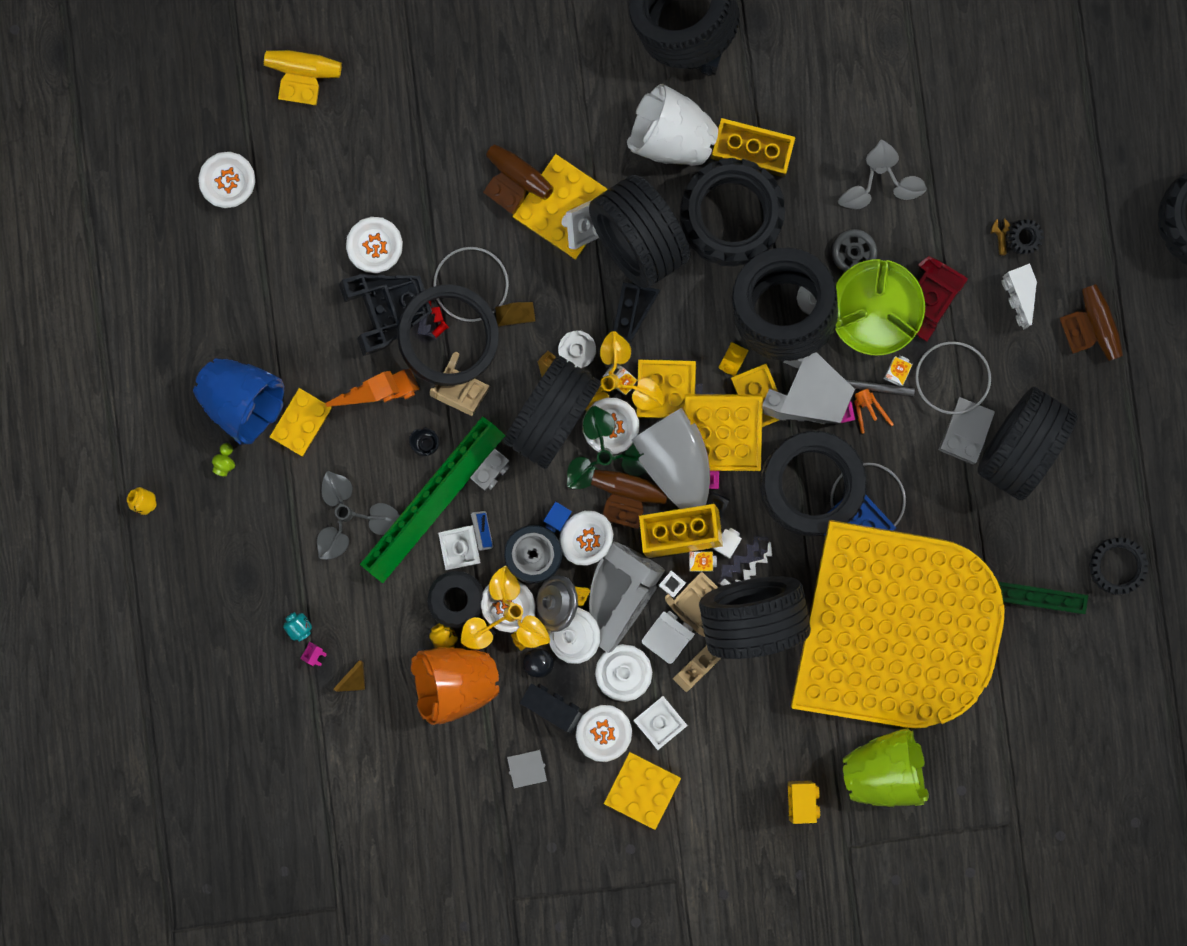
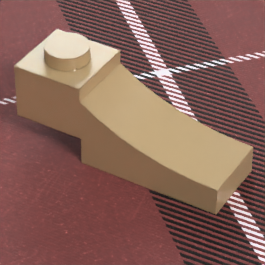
M706 645L673 680L687 692L721 658L713 656L708 651Z

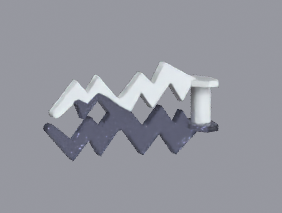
M753 536L754 546L746 544L747 556L733 555L734 566L722 565V576L717 583L721 586L731 584L725 577L733 578L731 572L741 573L740 563H749L750 570H743L744 580L750 579V576H756L755 564L768 563L766 556L772 557L771 542L768 543L767 551L761 549V557H754V551H759L758 541H767L769 538Z

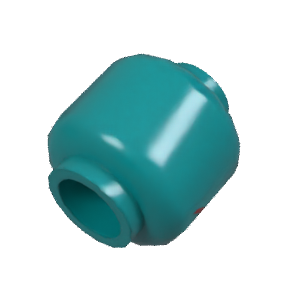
M293 612L285 618L286 622L283 628L292 640L300 642L311 634L312 625L303 613L296 614Z

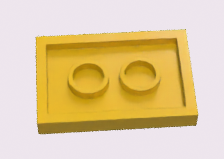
M767 364L731 378L737 395H762L764 402L769 389L778 392ZM762 413V427L779 421Z
M299 388L270 435V438L303 457L331 412L332 407H326L324 402Z

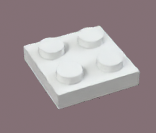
M664 696L634 719V722L657 750L688 726Z

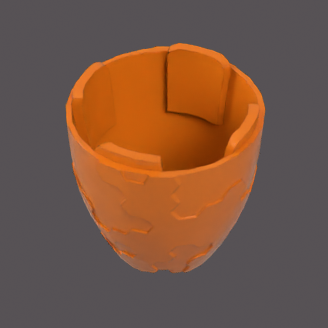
M438 647L418 651L416 656L412 658L411 672L415 676L419 699L417 701V708L421 717L426 719L431 725L444 724L466 716L483 707L499 694V685L495 686V683L499 681L498 670L495 661L488 653L466 650L464 648Z

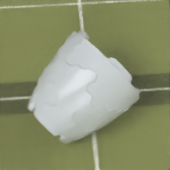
M659 84L651 93L645 94L636 109L637 117L631 137L627 140V145L633 153L656 162L690 166L702 165L712 152L710 145L716 143L718 127L691 99L664 84Z

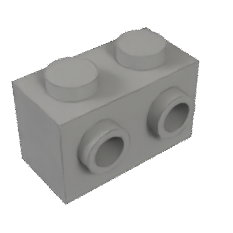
M494 448L470 479L484 491L487 489L491 490L498 482L496 478L500 474L504 475L510 468L508 465L510 461Z

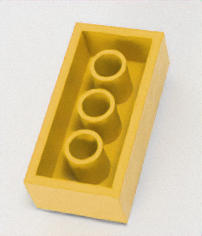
M721 118L718 138L714 144L711 159L718 161L727 158L746 159L757 163L762 169L765 168L772 175L785 177L795 137Z
M715 504L639 516L642 548L647 558L723 547L719 509Z

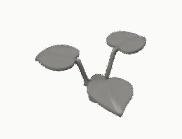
M881 139L866 157V162L870 166L867 189H864L862 186L848 189L839 198L838 204L850 209H861L867 206L871 201V195L868 193L871 189L874 171L878 174L888 171L894 184L897 186L893 190L894 195L903 200L915 199L926 192L927 187L924 181L916 176L905 177L900 183L896 180L890 167L898 162V153L890 144Z

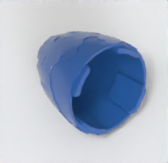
M215 358L213 362L207 363L201 369L196 378L198 385L197 387L194 386L193 393L199 404L214 423L218 424L241 445L254 443L255 439L267 426L276 421L283 408L284 384L282 379L259 367L233 360Z

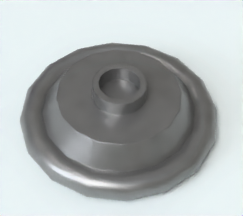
M562 575L551 576L544 581L538 591L536 598L537 617L545 628L551 632H559L567 628L575 617L578 607V595L574 584L569 578Z

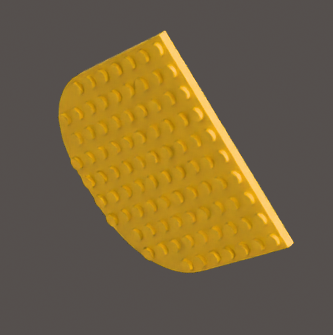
M829 520L809 615L811 633L803 644L791 708L908 728H926L939 723L943 724L963 714L978 700V697L984 688L987 687L992 677L1002 635L1004 604L1000 586L993 572L975 553L951 541Z

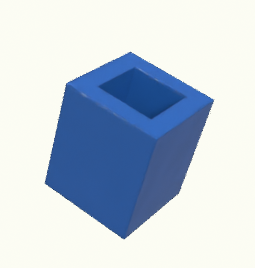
M555 501L544 519L545 527L554 533L556 530L560 532L572 511Z

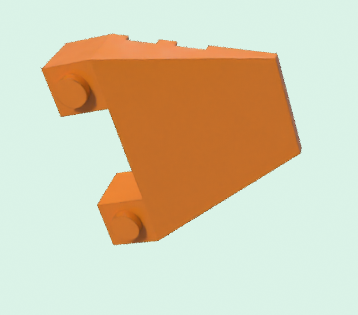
M403 369L393 375L391 371H386L364 381L363 385L350 389V392L339 395L325 403L326 407L383 400L386 403L402 397L406 400L415 396L414 392L420 390L411 369Z

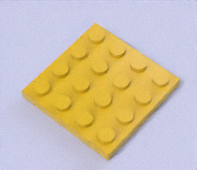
M555 154L541 174L554 187L553 193L548 199L544 200L529 192L513 215V218L576 260L586 244L575 250L569 248L567 227L562 226V218L566 216L567 211L595 199L608 189Z
M685 394V414L690 420V424L695 423L701 433L708 454L710 471H761L762 395Z

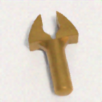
M998 219L994 222L990 233H995L998 236L999 255L1001 256L1007 254L1005 235L1007 231H1010L1008 228L1010 224L1006 219L1003 220L1004 229L1002 232L998 228Z

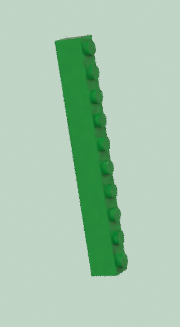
M482 416L360 565L376 579L384 583L448 504L451 503L457 493L464 487L479 466L501 442L505 434Z

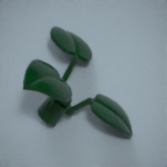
M596 405L587 411L583 421V430L585 435L591 440L599 437L601 449L597 453V460L592 463L586 457H577L570 462L567 470L568 488L582 489L591 486L594 470H599L594 465H609L612 460L624 458L622 460V468L629 475L639 476L647 472L639 461V457L644 455V453L640 455L634 444L625 450V454L613 456L609 448L604 447L603 436L606 437L612 434L615 428V421L609 412Z

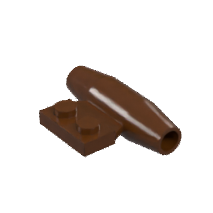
M496 144L489 148L486 154L487 158L502 173L492 178L483 193L511 214H515L525 200L526 191L544 200L551 196L554 187L539 171L516 154Z
M1096 284L1082 289L1086 312L1077 311L1059 318L1072 354L1091 348L1098 342L1108 361L1122 357L1123 352L1119 332L1108 303Z
M594 470L591 485L611 493L610 497L606 500L602 514L610 522L639 529V516L644 511L642 502L666 503V494L656 483L648 479L616 471Z

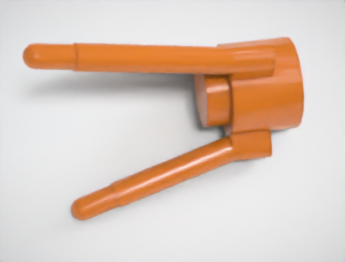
M869 389L855 394L856 400L853 402L856 406L862 434H864V425L860 405L862 408L867 407L873 420L876 421L877 417L871 406L874 403L889 425H894L875 399L874 394L869 392Z

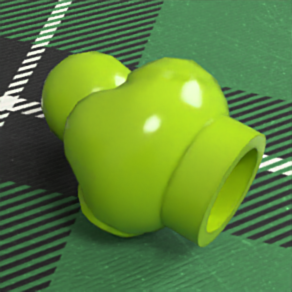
M223 443L220 446L221 454L215 455L212 459L214 466L212 471L219 476H227L228 472L235 468L234 461L229 457L233 452V447L230 443Z

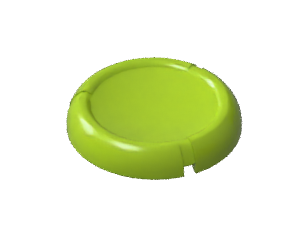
M881 259L863 261L848 269L836 283L838 321L835 330L839 337L854 350L868 355L890 354L908 345L919 332L925 316L924 294L914 275L902 265L889 260L882 261Z

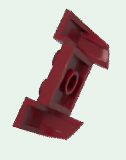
M928 256L918 264L920 271L924 273L919 284L925 298V316L916 336L928 342L941 318L968 280L964 275L931 256Z

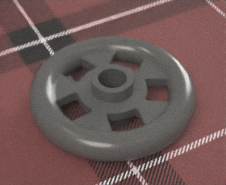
M851 229L841 233L835 239L832 246L833 261L843 272L858 264L857 261L862 257L866 260L877 258L875 241L868 233L862 230ZM858 237V243H850L849 238ZM867 243L870 251L864 252L862 245ZM841 245L847 246L845 253L839 252ZM852 249L857 250L858 254L856 256L851 254ZM845 258L853 262L851 266L843 263Z

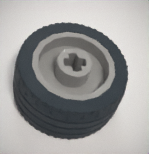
M529 525L516 530L510 536L505 546L504 558L509 571L517 579L527 583H540L549 579L558 570L562 560V548L559 540L550 530L542 526ZM536 551L537 556L531 558L530 552Z

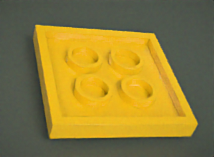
M638 360V382L642 378H649L657 382L664 395V405L652 410L637 408V417L665 418L680 408L685 412V394H695L696 361Z
M629 752L604 804L656 830L681 778Z

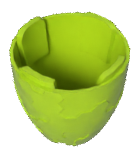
M907 728L880 736L856 748L843 758V763L847 764L843 766L844 780L847 790L852 791L849 794L851 800L887 807L924 805L925 801H928L929 793L925 789L922 772L925 761L921 745L915 742L913 731Z

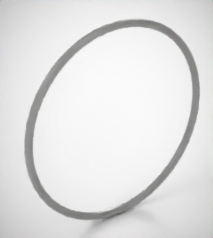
M464 247L451 252L440 262L434 275L433 287L436 286L437 275L441 266L453 254L463 250H479L492 256L500 264L505 275V293L498 306L503 305L508 293V275L504 265L494 254L478 247ZM437 298V301L441 308L447 314L458 320L467 322H475L482 320L481 318L466 319L458 317L452 314L450 311H448L441 303L440 299Z
M944 342L935 345L922 356L916 369V385L921 397L929 406L942 413L962 414L969 412L984 401L990 390L991 372L986 359L978 350L965 343ZM949 344L965 346L976 352L985 363L988 371V386L981 400L971 408L963 411L942 410L931 404L923 395L918 379L921 363L932 350L940 346Z
M864 463L863 466H876L886 470L899 483L903 495V506L899 518L893 524L896 526L901 520L906 506V496L901 481L890 469L880 464ZM841 473V475L837 478V480L835 481V483H834V485H833V488H832V491H831V498H830L831 509L834 507V505H833L834 491H835V488H836L837 483H838L839 480L843 477L842 473Z

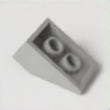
M959 397L954 411L966 410L976 403ZM979 405L969 412L952 414L938 450L970 464H975L983 448L995 411Z

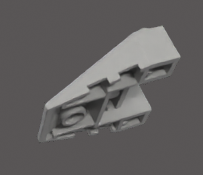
M817 352L803 359L784 361V363L799 370L788 395L769 389L762 404V413L778 420L791 419L803 422L806 420L818 423L841 424L855 389Z

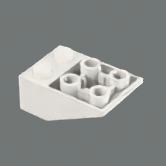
M1030 264L1007 272L1003 276L1004 280H1002L1005 291L1008 290L1010 294L1009 303L1012 309L1015 308L1017 312L1016 321L1019 326L1023 327V330L1032 325L1037 284Z

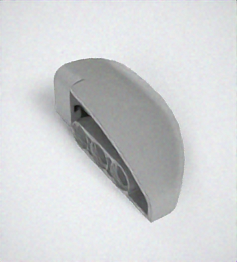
M682 408L631 439L640 455L644 453V455L639 457V461L651 478L678 508L685 509L706 505L710 485V468L708 454L701 433L695 423L690 424L691 422Z
M617 542L612 543L607 555L600 560L596 568L589 600L590 614L597 621L600 629L599 647L607 653L612 652L636 621L656 591V584L665 571L663 567L651 559Z

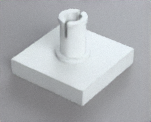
M592 200L567 211L566 216L562 218V226L567 227L570 249L575 250L599 238L589 215V204Z

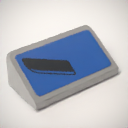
M486 511L473 512L471 517L478 550L492 549L493 542Z

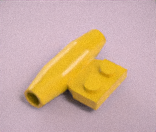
M290 50L266 51L264 56V66L286 73L280 83L278 97L280 100L317 105L319 93L317 78H340L341 62L320 55Z

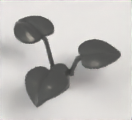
M327 471L322 481V497L329 506L333 507L339 504L335 509V516L339 519V530L334 527H327L320 531L317 537L318 557L323 560L334 559L341 556L347 550L349 538L347 535L342 534V523L350 521L353 516L370 519V530L377 535H384L399 518L400 514L396 509L384 503L371 506L370 516L353 512L343 502L352 495L353 486L351 482L342 475Z

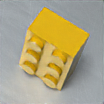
M788 781L789 820L793 824L817 823V818H820V807L816 805V799H819V787L814 782Z

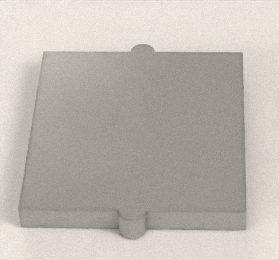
M540 750L507 757L510 768L509 774L512 777L514 788L547 781L544 770L545 764L542 761Z

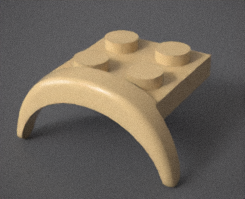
M458 352L453 353L444 373L460 372L455 369L459 358ZM477 379L455 386L435 385L434 388L430 389V396L473 416L490 386Z
M701 571L674 600L667 594L665 601L683 622L691 626L696 633L705 637L699 602L705 594L718 587Z

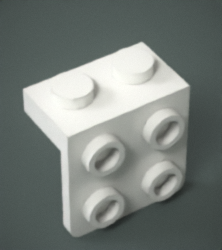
M663 611L642 639V644L671 664L695 634L692 633L693 628L684 622L682 625L676 621L678 617L671 611L667 613Z

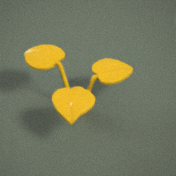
M616 331L610 332L601 345L600 356L603 363L607 365L613 364V367L609 371V375L601 379V386L585 410L590 408L596 401L609 398L606 391H612L616 388L635 389L632 394V400L634 405L641 410H652L662 407L664 405V395L662 389L654 380L642 378L637 386L620 384V380L614 374L617 364H624L630 359L631 347Z
M507 566L502 567L492 576L489 582V593L494 600L503 599V603L508 605L504 610V617L489 626H486L485 621L481 618L474 617L469 619L462 628L461 643L470 649L486 648L493 640V635L489 629L504 620L509 622L517 620V624L520 627L516 631V637L522 646L535 648L550 643L549 634L538 618L527 615L522 620L523 608L519 604L508 602L517 598L520 593V584Z

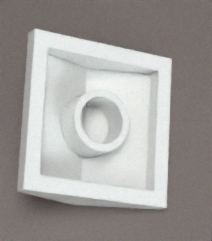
M473 525L438 533L445 570L480 563Z

